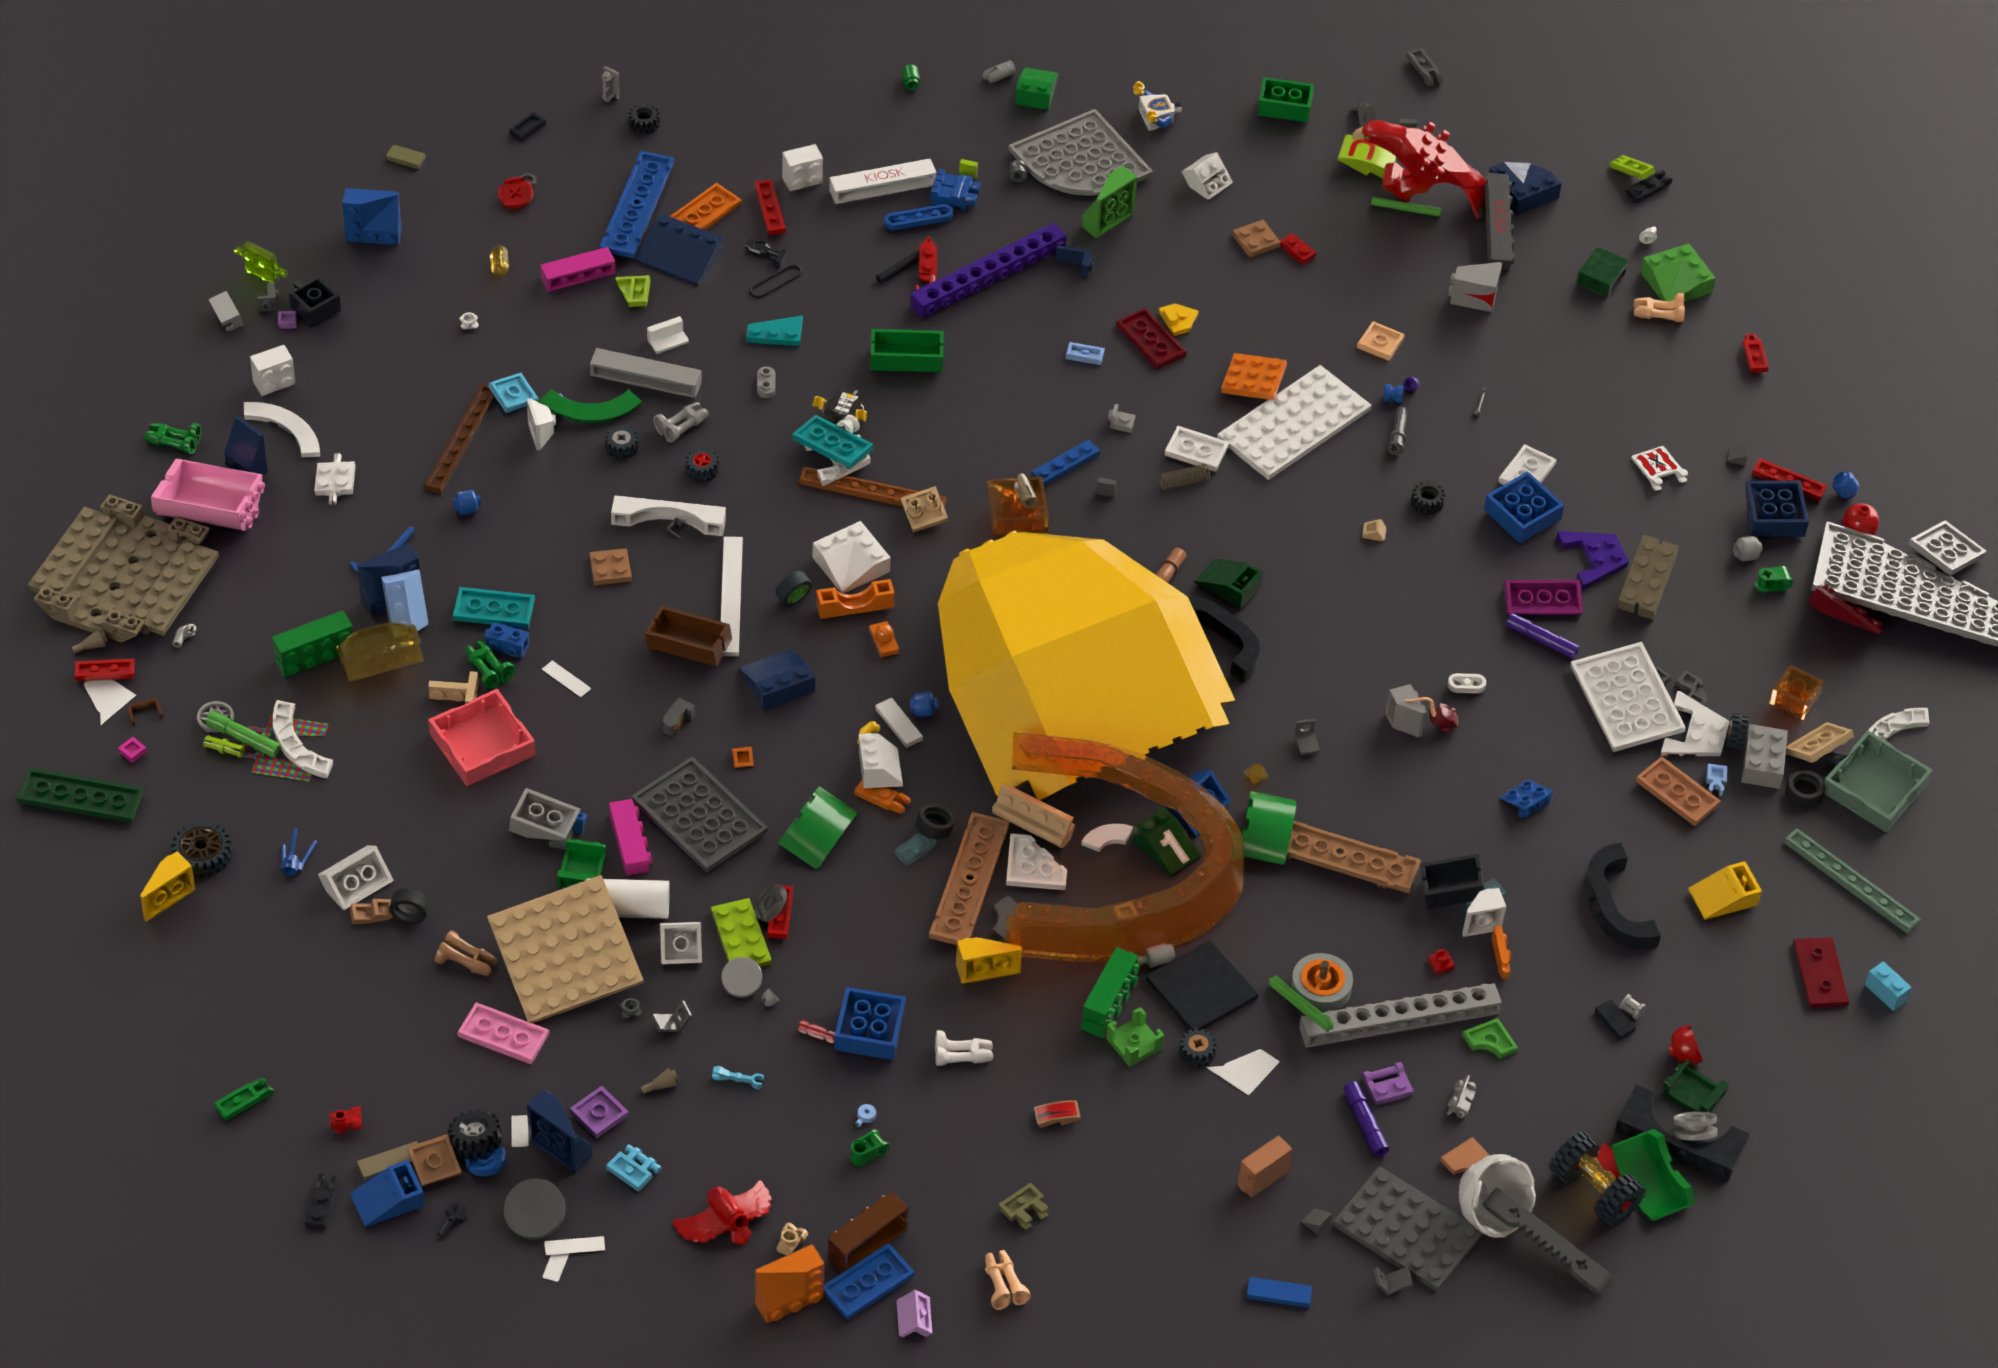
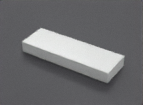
M893 698L875 705V710L906 748L923 740L921 733Z

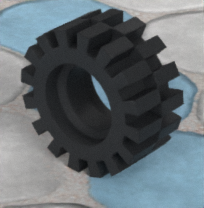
M640 103V106L636 104L628 112L630 129L632 128L633 132L637 130L638 134L643 132V135H646V132L651 134L652 131L655 132L656 128H659L660 112L657 107L654 108V105L651 104L649 106V103H645V105Z
M1427 480L1425 484L1421 481L1420 485L1417 483L1413 487L1411 505L1414 510L1418 509L1419 513L1423 511L1424 515H1427V512L1430 515H1433V512L1437 514L1444 506V488H1441L1440 484L1436 486L1434 481L1432 484ZM1422 496H1430L1434 499L1427 500L1424 499Z

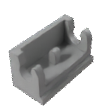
M227 291L209 299L222 326L232 323L226 327L227 331L244 326Z

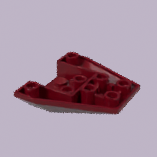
M1819 584L1807 601L1822 614L1877 634L1885 630L1882 627V622L1868 616V612L1863 607H1858L1851 602L1841 600L1833 594L1835 590L1827 584L1824 586Z

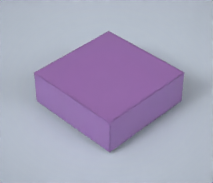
M278 311V329L297 328L296 311Z

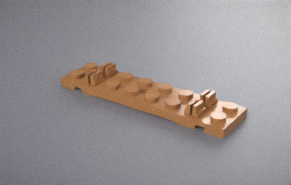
M971 813L967 829L965 830L936 912L935 920L929 932L930 939L957 945V941L971 938L1009 829V821L979 813Z
M1297 821L1293 822L1287 853L1288 859L1295 858L1376 883L1378 887L1382 885L1384 889L1389 887L1408 894L1410 893L1421 859L1408 855L1406 857L1399 856L1398 852L1376 847Z

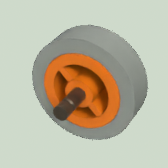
M1315 953L1302 958L1296 964L1293 970L1291 988L1322 1013L1329 1010L1336 1011L1342 1008L1350 998L1353 975L1349 966L1340 958L1331 954Z

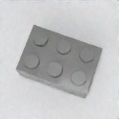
M1749 724L1745 739L1742 783L1780 789L1784 775L1788 730Z

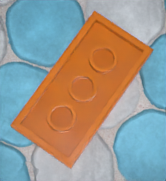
M715 183L670 217L707 230L742 205V200L718 183Z

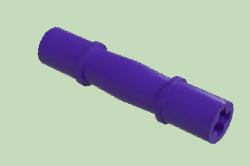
M1514 613L1507 620L1506 627L1521 633L1522 636L1526 635L1543 645L1553 648L1555 652H1559L1571 659H1574L1579 651V645L1565 639L1563 636L1559 637Z
M1353 1081L1346 1084L1343 1090L1349 1100L1351 1109L1355 1111L1359 1124L1365 1133V1139L1368 1141L1374 1155L1380 1157L1387 1154L1390 1150L1382 1134V1129L1377 1125L1375 1117L1367 1104L1368 1100L1364 1096L1359 1083Z

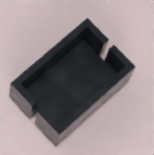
M1479 854L1420 864L1428 909L1472 902L1480 891L1485 890Z

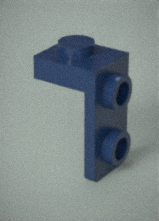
M1057 246L1056 260L1081 264V277L1088 278L1089 271L1092 272L1094 267V261H1091L1092 251Z

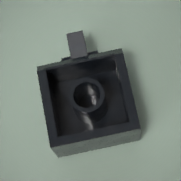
M321 277L308 284H304L300 280L293 282L294 292L289 294L290 307L311 327L341 311L340 295Z

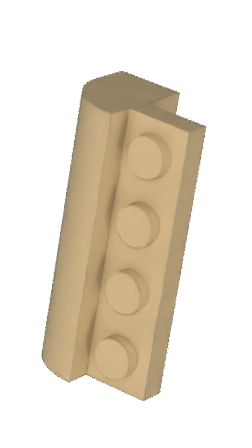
M1006 783L1001 786L997 801L992 808L993 814L1060 848H1064L1071 840L1075 824L1072 823L1074 817Z

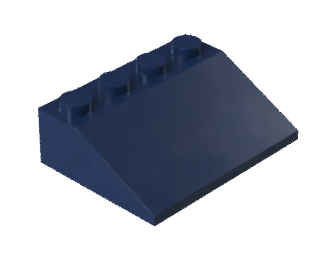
M661 213L652 224L636 257V262L699 286L723 254L724 237Z

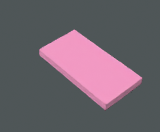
M477 1002L457 1032L459 1038L528 1064L533 1063L550 1034L546 1028Z

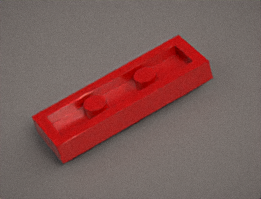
M134 659L75 661V681L134 678Z
M781 885L787 892L786 902L778 916L769 921L767 938L788 939L793 886Z

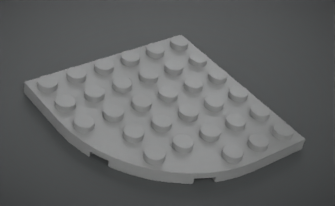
M1096 109L1010 144L1008 149L1017 160L1025 162L1026 170L1038 181L1053 189L1073 195H1099L1109 174L1122 165L1137 176V183L1153 176L1151 168Z

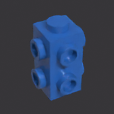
M493 622L490 629L485 631L484 640H486V645L491 647L493 651L523 658L529 646V632Z

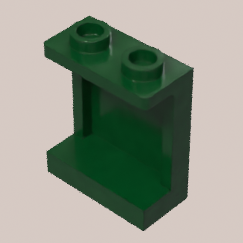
M1597 246L1579 270L1576 284L1608 298L1613 284L1621 274L1627 272L1629 260Z
M1686 1059L1683 1064H1678L1674 1071L1675 1074L1672 1077L1669 1076L1664 1082L1665 1091L1663 1096L1689 1112L1712 1113L1725 1097L1729 1082L1722 1079L1719 1084L1715 1083L1690 1067L1691 1060Z

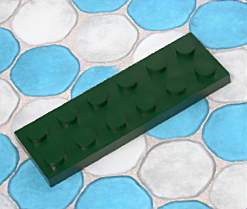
M29 768L17 795V803L133 823L144 794V789L136 786Z

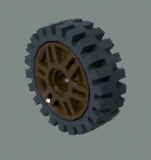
M202 820L197 825L195 821L191 822L190 827L186 824L183 826V830L179 829L171 842L172 854L177 851L192 865V871L196 878H200L201 874H204V878L209 877L208 873L210 872L213 876L217 874L216 870L221 872L223 866L226 867L232 854L231 841L228 832L222 826L219 827L217 823L212 825L211 821H207L204 824Z

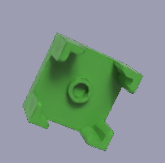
M1141 1007L1132 1012V1021L1117 1029L1116 1021L1107 1026L1106 1039L1129 1067L1163 1049L1164 1034L1160 1029H1157L1156 1035L1146 1024L1147 1014Z

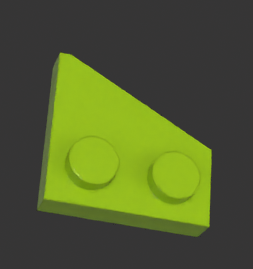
M650 275L616 277V283L629 307L647 306L651 283Z

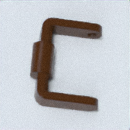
M150 699L128 705L127 709L132 725L135 724L132 714L134 710L156 705L159 717H163L158 700Z

